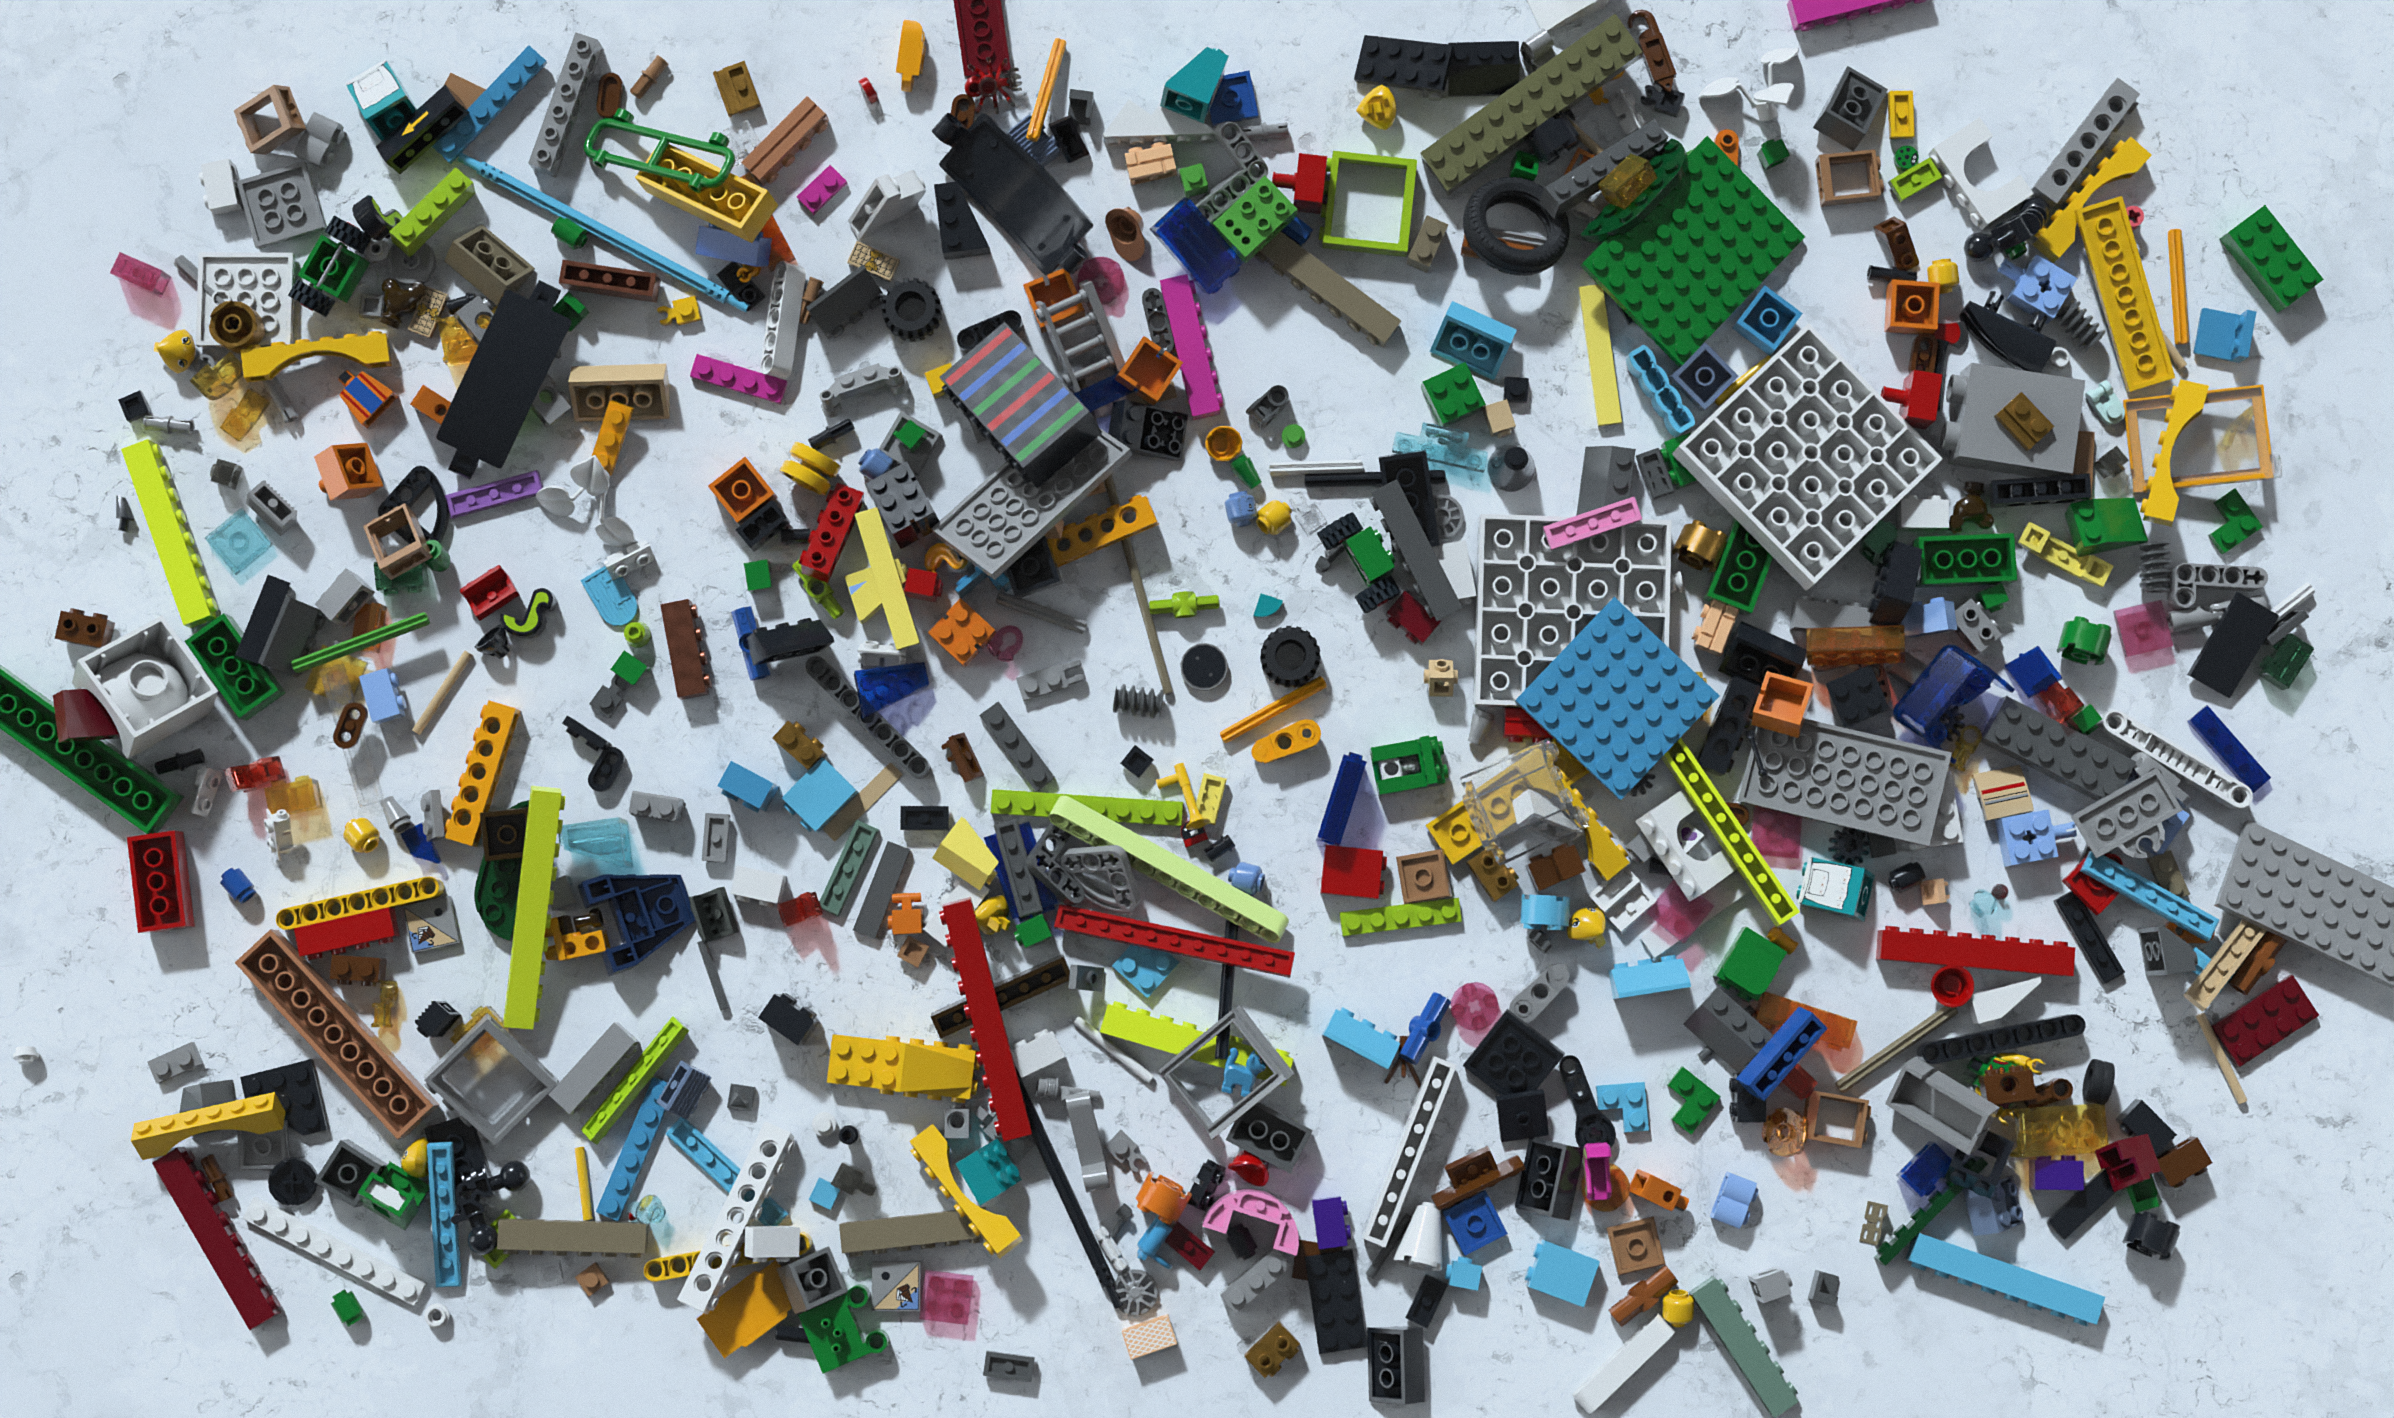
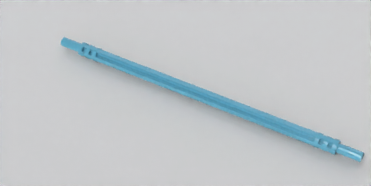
M460 153L458 156L459 162L476 170L478 175L558 217L570 219L587 230L588 233L723 304L728 303L745 313L747 312L750 304L739 302L735 296L731 295L729 290L484 161L479 162L464 153Z

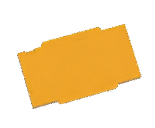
M776 1260L760 1272H752L721 1295L717 1306L713 1311L710 1310L708 1315L703 1313L696 1318L724 1359L739 1347L750 1345L786 1318L787 1312L792 1309L777 1272V1268L781 1267V1265Z

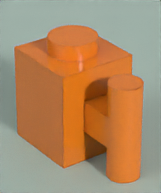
M921 892L892 894V903H902V910H892V916H888V929L893 930V935L924 934L923 910L912 909V902H922Z

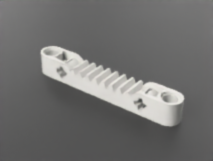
M2111 710L2101 714L2102 720L2097 725L2102 734L2132 751H2141L2149 755L2172 774L2177 775L2179 779H2184L2186 783L2194 785V788L2200 789L2202 793L2225 807L2240 809L2249 806L2252 802L2253 793L2247 785L2122 711ZM2109 717H2113L2116 720L2117 725L2115 729L2108 725ZM2235 791H2238L2241 795L2239 803L2233 798Z

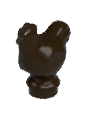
M391 278L384 280L381 287L385 293L384 304L387 312L381 314L380 322L398 329L400 324H402L401 317L413 313L418 301L421 300L422 296L426 295L425 290L427 287L421 281L414 282L410 289L403 290L395 280Z
M1965 482L1962 491L1966 496L1954 505L1948 531H1951L1953 534L1961 532V527L1965 522L1975 523L1981 529H1989L1993 526L1994 518L1988 513L1986 503L1980 498L1985 493L1983 483Z

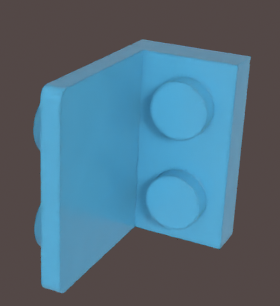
M2209 308L2201 309L2193 353L2236 363L2244 361L2249 357L2257 312L2246 310L2238 315Z
M975 567V573L970 577L965 575L956 583L958 587L955 588V591L960 598H963L987 577L997 590L1002 588L1007 592L1012 587L1004 573L994 580L978 567Z

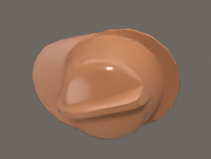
M1130 207L1110 210L1105 217V224L1117 253L1128 261L1140 259L1145 251V241L1142 234L1144 222L1142 217Z

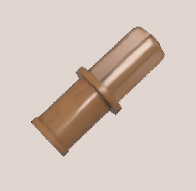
M656 55V58L645 71H641L642 75L630 89L631 94L641 99L653 83H657L656 79L669 64L662 57Z
M813 277L809 278L807 288L802 296L799 323L808 324L811 316L806 307L818 299L824 284L823 281Z

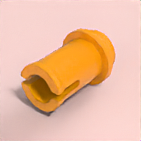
M743 264V267L737 271V277L742 274L743 276L739 280L748 282L752 277L760 274L761 267Z
M1774 926L1766 937L1769 941L1787 951L1788 955L1792 954L1799 943L1782 932L1783 929L1781 927Z

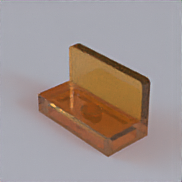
M365 603L356 614L352 638L384 627L387 607L378 603ZM381 643L360 651L380 653Z

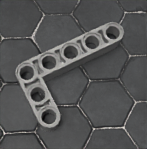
M1227 121L1219 123L1215 128V136L1238 168L1171 222L1170 233L1175 238L1189 240L1231 207L1263 176L1267 177V164L1236 123ZM1227 126H1230L1232 135L1226 139L1223 131ZM1241 145L1246 148V153L1242 158L1237 154V150ZM1257 164L1260 168L1259 174L1254 177L1251 174V168L1253 165ZM1236 179L1241 181V188L1238 191L1233 189V182ZM1221 193L1223 203L1217 206L1214 199L1217 194ZM1203 208L1205 217L1199 221L1196 213L1198 209ZM1184 222L1187 226V231L1185 234L1180 235L1178 226Z

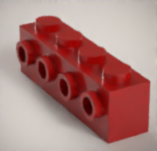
M840 483L836 484L834 490L830 489L826 498L828 505L825 510L822 509L817 519V523H819L817 530L811 531L808 539L809 548L807 551L803 550L799 559L802 574L829 583L855 524V514L860 512L864 503V492Z
M389 907L294 928L299 957H307L308 961L323 958L322 954L331 952L332 955L346 953V948L355 947V950L366 949L370 947L369 943L377 941L379 945L394 942L393 938L400 937L395 908Z

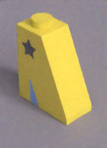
M897 558L894 561L902 587L904 588L908 567L906 563L902 564L900 559ZM871 567L844 576L861 624L866 623L883 607Z

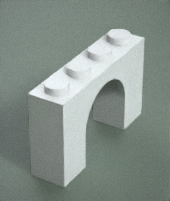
M1979 117L1933 147L1928 154L1936 168L1943 174L1945 184L1949 188L1952 187L1957 194L1956 198L1962 207H1966L1969 211L1973 224L1983 230L2024 203L2034 193L2021 175L1993 191L1979 190L1969 183L1964 173L1966 157L1993 137Z
M1682 789L1635 822L1690 902L1737 870V867L1725 849L1705 861L1693 859L1682 849L1677 837L1678 824L1684 817L1697 809L1685 790Z

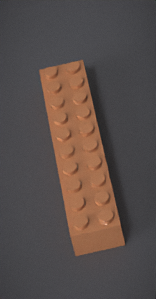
M270 929L235 962L242 972L397 1139H404L440 1105L304 957H299L297 949L279 930Z

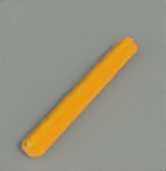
M1056 38L1053 42L1026 138L1033 142H1037L1040 137L1066 48V41L1060 38Z
M2171 229L2168 231L2174 340L2176 345H2184L2189 342L2182 230Z
M1322 676L1315 678L1220 732L1223 742L1228 743L1325 689L1327 684Z

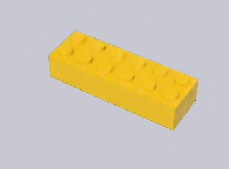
M670 144L658 164L661 167L693 175L694 173H699L709 179L715 178L721 168ZM652 154L650 155V157L647 159V161H646L645 163H648V162H649V160H650ZM639 171L635 176V179L647 193L750 243L755 240L778 207V204L768 190L732 173L729 174L726 181L719 187H703L701 193L689 189V183L642 171Z

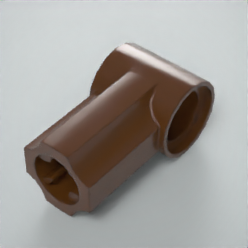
M2053 1078L2049 1082L2035 1086L2037 1099L2024 1100V1104L2028 1111H2032L2060 1100H2067L2073 1093V1086L2067 1079ZM2059 1082L2065 1086V1091L2061 1096H2058L2054 1090L2055 1085Z

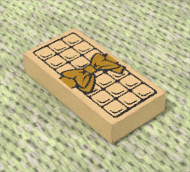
M856 241L847 263L856 268L864 265L870 274L891 282L899 266L900 259Z
M427 287L425 290L426 295L422 296L408 330L432 339L449 295Z

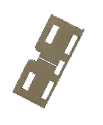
M1871 1201L1867 1202L1864 1216L1867 1219V1224L1862 1225L1859 1241L1878 1246L1882 1223L1887 1215L1888 1205ZM1870 1205H1872V1212L1868 1214ZM1880 1207H1881V1208H1882L1881 1217H1878L1879 1211H1880ZM1877 1220L1880 1221L1879 1228H1876ZM1865 1229L1868 1230L1866 1239L1863 1238ZM1875 1231H1877L1876 1241H1873Z

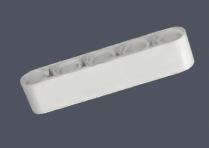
M780 261L774 270L760 365L763 374L780 379H787L792 371L806 277L803 267L785 261Z
M1656 1313L1573 1392L1572 1396L1589 1414L1592 1413L1675 1333V1330L1659 1313Z

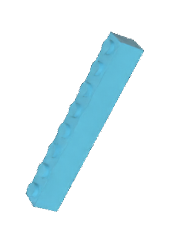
M1918 1233L1911 1240L1906 1255V1260L1912 1261L1911 1266L1923 1271L1926 1270V1267L1935 1269V1275L1949 1279V1275L1959 1277L1958 1283L1972 1287L1973 1283L1982 1285L1981 1291L1995 1295L1996 1291L2005 1293V1299L2018 1303L2019 1298L2028 1301V1307L2040 1311L2042 1307L2051 1309V1315L2065 1319V1315L2075 1317L2073 1322L2088 1327L2089 1322L2097 1325L2105 1300V1296Z

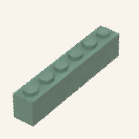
M1712 1276L1688 1293L1694 1298V1302L1769 1414L1776 1418L1799 1402L1795 1397L1798 1392L1790 1381L1788 1383L1785 1382L1781 1376L1784 1374L1783 1369L1777 1361H1771L1767 1355L1770 1353V1350L1763 1340L1760 1342L1754 1335L1757 1331L1752 1323L1742 1318L1740 1313L1743 1310L1735 1299L1731 1301L1726 1294L1729 1289L1722 1279L1717 1280Z

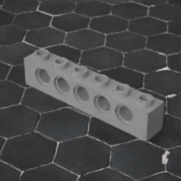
M575 32L528 162L534 171L555 178L557 176L603 49L598 39Z
M2117 77L2031 188L2034 193L2032 196L2044 200L2050 209L2056 204L2061 206L2069 196L2066 192L2070 186L2075 187L2083 176L2080 173L2084 167L2089 169L2097 159L2094 156L2097 150L2103 151L2111 141L2108 138L2112 131L2116 133L2124 124L2123 116L2126 113L2130 115L2139 103L2135 100L2139 97L2140 93ZM2109 105H2115L2118 108V113L2113 112ZM2096 122L2103 124L2104 131L2097 129ZM2082 140L2089 142L2091 149L2084 148ZM2068 159L2075 160L2077 167L2070 166ZM2054 177L2061 178L2063 185H2057L2054 182Z
M478 295L454 315V318L477 345H479L486 329L478 326L477 320L485 318L490 323L494 315L492 312L493 307L485 298L482 300ZM548 373L530 408L546 428L571 409L569 405L571 403L570 399L564 392H558L553 386L555 385L554 380ZM543 392L548 393L552 401L550 403H543L539 398V394Z

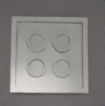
M305 161L236 181L256 249H262L326 229Z

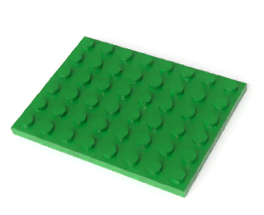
M1708 136L1688 154V168L1684 177L1639 225L1623 235L1619 233L1615 236H1608V240L1603 241L1580 265L1678 367L1682 366L1805 238L1799 229Z

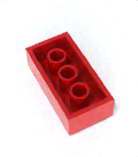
M173 830L127 837L138 933L149 934L195 927L184 832Z

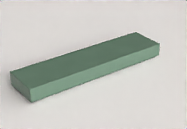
M856 820L817 905L818 908L840 917L879 829Z

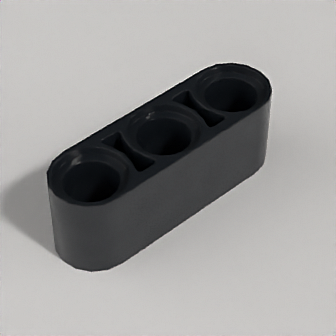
M1008 310L961 330L957 335V343L960 350L967 354L987 337L984 335L985 329L989 327L996 329L1010 318L1018 320V324L1011 329L1016 334H1019L1023 328L1020 314L1014 310ZM970 336L975 339L971 346H964L962 344V340L965 337Z

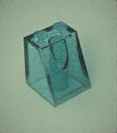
M618 817L562 825V832L558 834L560 846H564V850L625 868H633L627 820Z

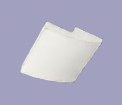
M1627 866L1610 880L1603 881L1588 895L1621 934L1657 904V900Z

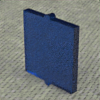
M2039 646L2024 654L2020 653L2018 658L2004 665L2028 699L2041 691H2047L2048 687L2062 680V676Z

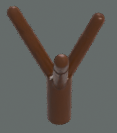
M1400 1036L1399 1053L1409 1036ZM1399 1056L1384 1083H1389L1400 1064L1401 1076L1405 1078L1407 1064L1418 1088H1420L1421 1082L1413 1065Z

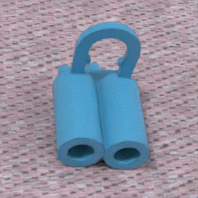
M1157 1216L1137 1243L1139 1248L1137 1251L1138 1258L1146 1260L1149 1256L1163 1267L1171 1270L1173 1266L1156 1253L1173 1229L1170 1225L1159 1220Z

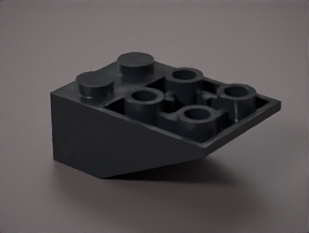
M1126 399L1113 402L1108 434L1130 448L1134 455L1181 461L1188 415Z

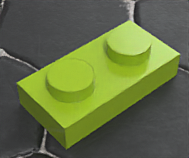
M1929 157L1891 179L1888 184L1899 202H1902L1937 182L1942 176Z

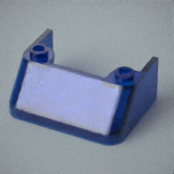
M1948 644L1938 652L1895 705L1893 717L1925 746L1945 751L1940 745L1947 737V728L1938 719L1968 682L1979 689L1986 688L1991 683L2011 693L2015 689L1990 667L1956 645ZM1951 756L1950 763L1955 764L1957 760Z

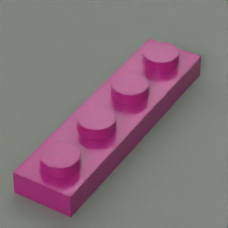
M696 354L690 377L780 405L788 384L787 380Z

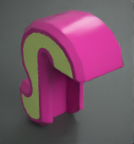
M1607 1142L1587 1143L1583 1148L1585 1193L1588 1200L1610 1199L1612 1195L1609 1158L1612 1155L1610 1145Z

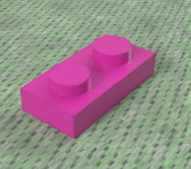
M829 165L796 197L815 215L847 184V181Z

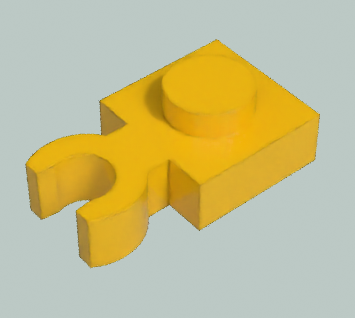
M696 296L672 301L674 308L666 306L657 308L659 314L668 313L666 319L660 320V324L663 326L671 324L675 319L678 325L701 320Z

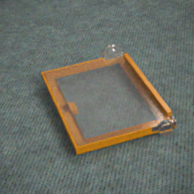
M2263 385L2208 390L2202 414L2181 432L2173 446L2170 457V476L2174 489L2269 480L2282 477L2280 454L2271 455ZM2171 395L2123 400L2131 474L2126 475L2127 488H2132L2133 494L2150 492V490H2146L2149 476H2155L2156 468L2152 467L2155 453H2161L2162 445H2158L2161 431L2166 432L2168 423H2165L2164 419L2167 408H2173L2174 401L2170 400Z

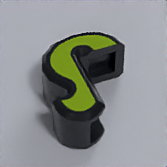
M370 195L354 204L352 208L356 222L366 235L373 240L389 239L391 237L389 231L403 219L396 209H391L382 214L381 208Z
M545 588L534 590L523 621L500 613V622L503 628L519 638L532 639L539 636L545 630L547 623L545 610L547 609L551 612L555 610L557 604L556 597Z

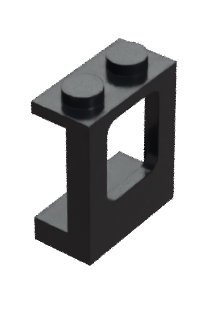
M1988 1131L1981 1147L1977 1150L1997 1158L1990 1175L1984 1177L1964 1168L1962 1161L1966 1153L1957 1148L1944 1179L1951 1181L1955 1185L1965 1187L1977 1195L1991 1199L2015 1142Z

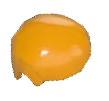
M1219 426L1210 431L1206 436L1205 448L1208 455L1215 461L1226 462L1240 454L1243 441L1240 433L1233 427Z

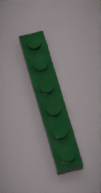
M1971 1156L1962 1164L1964 1168L1977 1174L1988 1165L1980 1156L1975 1158ZM1946 1180V1186L1940 1192L1937 1190L1927 1199L1929 1203L1923 1209L1919 1207L1910 1216L1912 1220L1906 1226L1902 1224L1894 1231L1893 1235L1895 1237L1889 1243L1885 1241L1876 1249L1878 1254L1874 1258L1881 1265L1886 1266L1965 1187L1955 1185L1951 1181Z

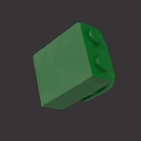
M1742 927L1713 974V977L1718 979L1716 983L1726 990H1729L1730 987L1738 992L1737 996L1748 1003L1751 1000L1753 1002L1758 1001L1776 975L1787 951L1750 928Z

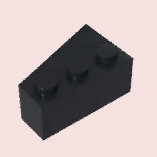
M958 182L934 184L944 259L991 254L990 247Z

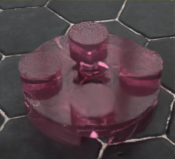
M1095 257L1084 262L1078 273V283L1084 280L1093 282L1102 305L1113 302L1123 292L1125 285L1124 273L1119 263L1110 258ZM1099 275H1104V278L1108 279V282L1103 283L1102 287L1098 286V282H1094L1095 278H1098Z
M1466 983L1459 987L1451 998V1015L1456 1023L1465 1029L1481 1030L1491 1025L1498 1015L1499 1005L1494 991L1483 983ZM1476 999L1479 1001L1478 1005L1481 1007V1010H1475L1474 1013H1471L1468 1003L1469 1001L1474 1002Z

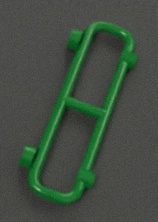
M622 108L617 109L613 119L605 118L596 122L584 142L585 154L592 158L593 164L599 168L605 169L607 164L610 163L689 183V189L697 193H701L703 187L716 188L722 185L728 178L735 163V154L731 149L727 148L730 140L722 133L713 132L709 142L632 124L634 116ZM605 128L660 140L648 163L613 155L603 149H593L597 137ZM669 143L721 155L726 158L719 174L712 179L706 178L699 173H694L693 175L658 166Z

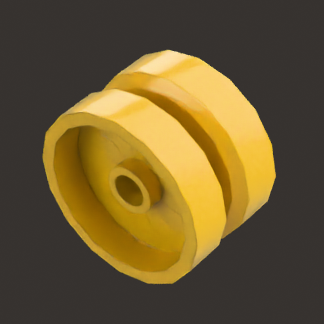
M795 442L790 450V454L800 464L792 460H785L779 471L797 485L819 495L826 496L831 485L820 474L829 478H836L841 466L815 449L800 442Z

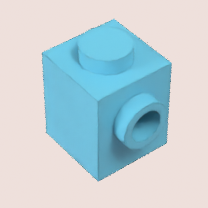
M1458 1256V1260L1452 1259L1451 1265H1446L1444 1279H1448L1450 1286L1478 1291L1482 1266L1472 1263L1473 1259Z

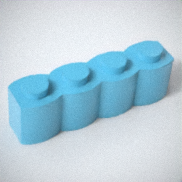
M1642 345L1629 353L1626 358V366L1629 372L1638 378L1642 392L1651 398L1652 407L1655 412L1664 418V424L1668 432L1676 438L1691 430L1695 425L1693 414L1686 406L1682 405L1681 396L1678 391L1669 385L1666 372L1656 365L1653 352L1647 346Z

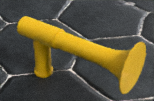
M1178 763L1174 766L1176 774L1156 779L1159 790L1179 782L1190 814V822L1186 825V829H1198L1210 822L1208 818H1203L1199 813L1184 763Z

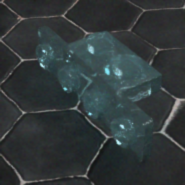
M1425 422L1422 424L1419 436L1396 432L1392 452L1396 454L1426 449L1428 461L1481 473L1485 471L1488 452L1466 447L1469 432Z

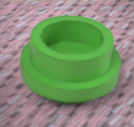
M1288 425L1282 432V441L1287 447H1300L1305 441V431L1299 425Z

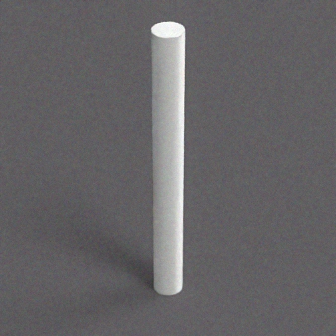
M1080 1016L1073 1022L1074 1025L1147 1083L1154 1077L1153 1074Z

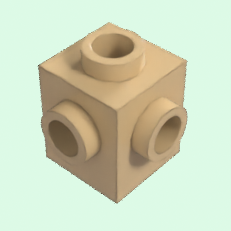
M1429 660L1428 669H1424L1423 674L1424 684H1428L1429 696L1453 697L1454 684H1458V670H1453V660Z

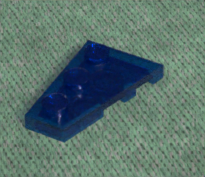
M925 662L856 670L854 672L862 718L929 686Z

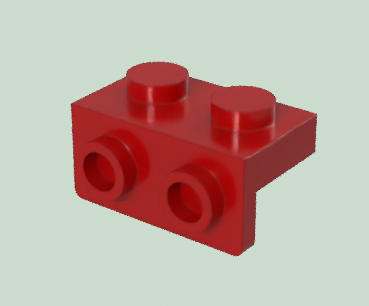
M500 565L488 570L485 574L460 589V593L467 600L479 621L520 596L510 576Z

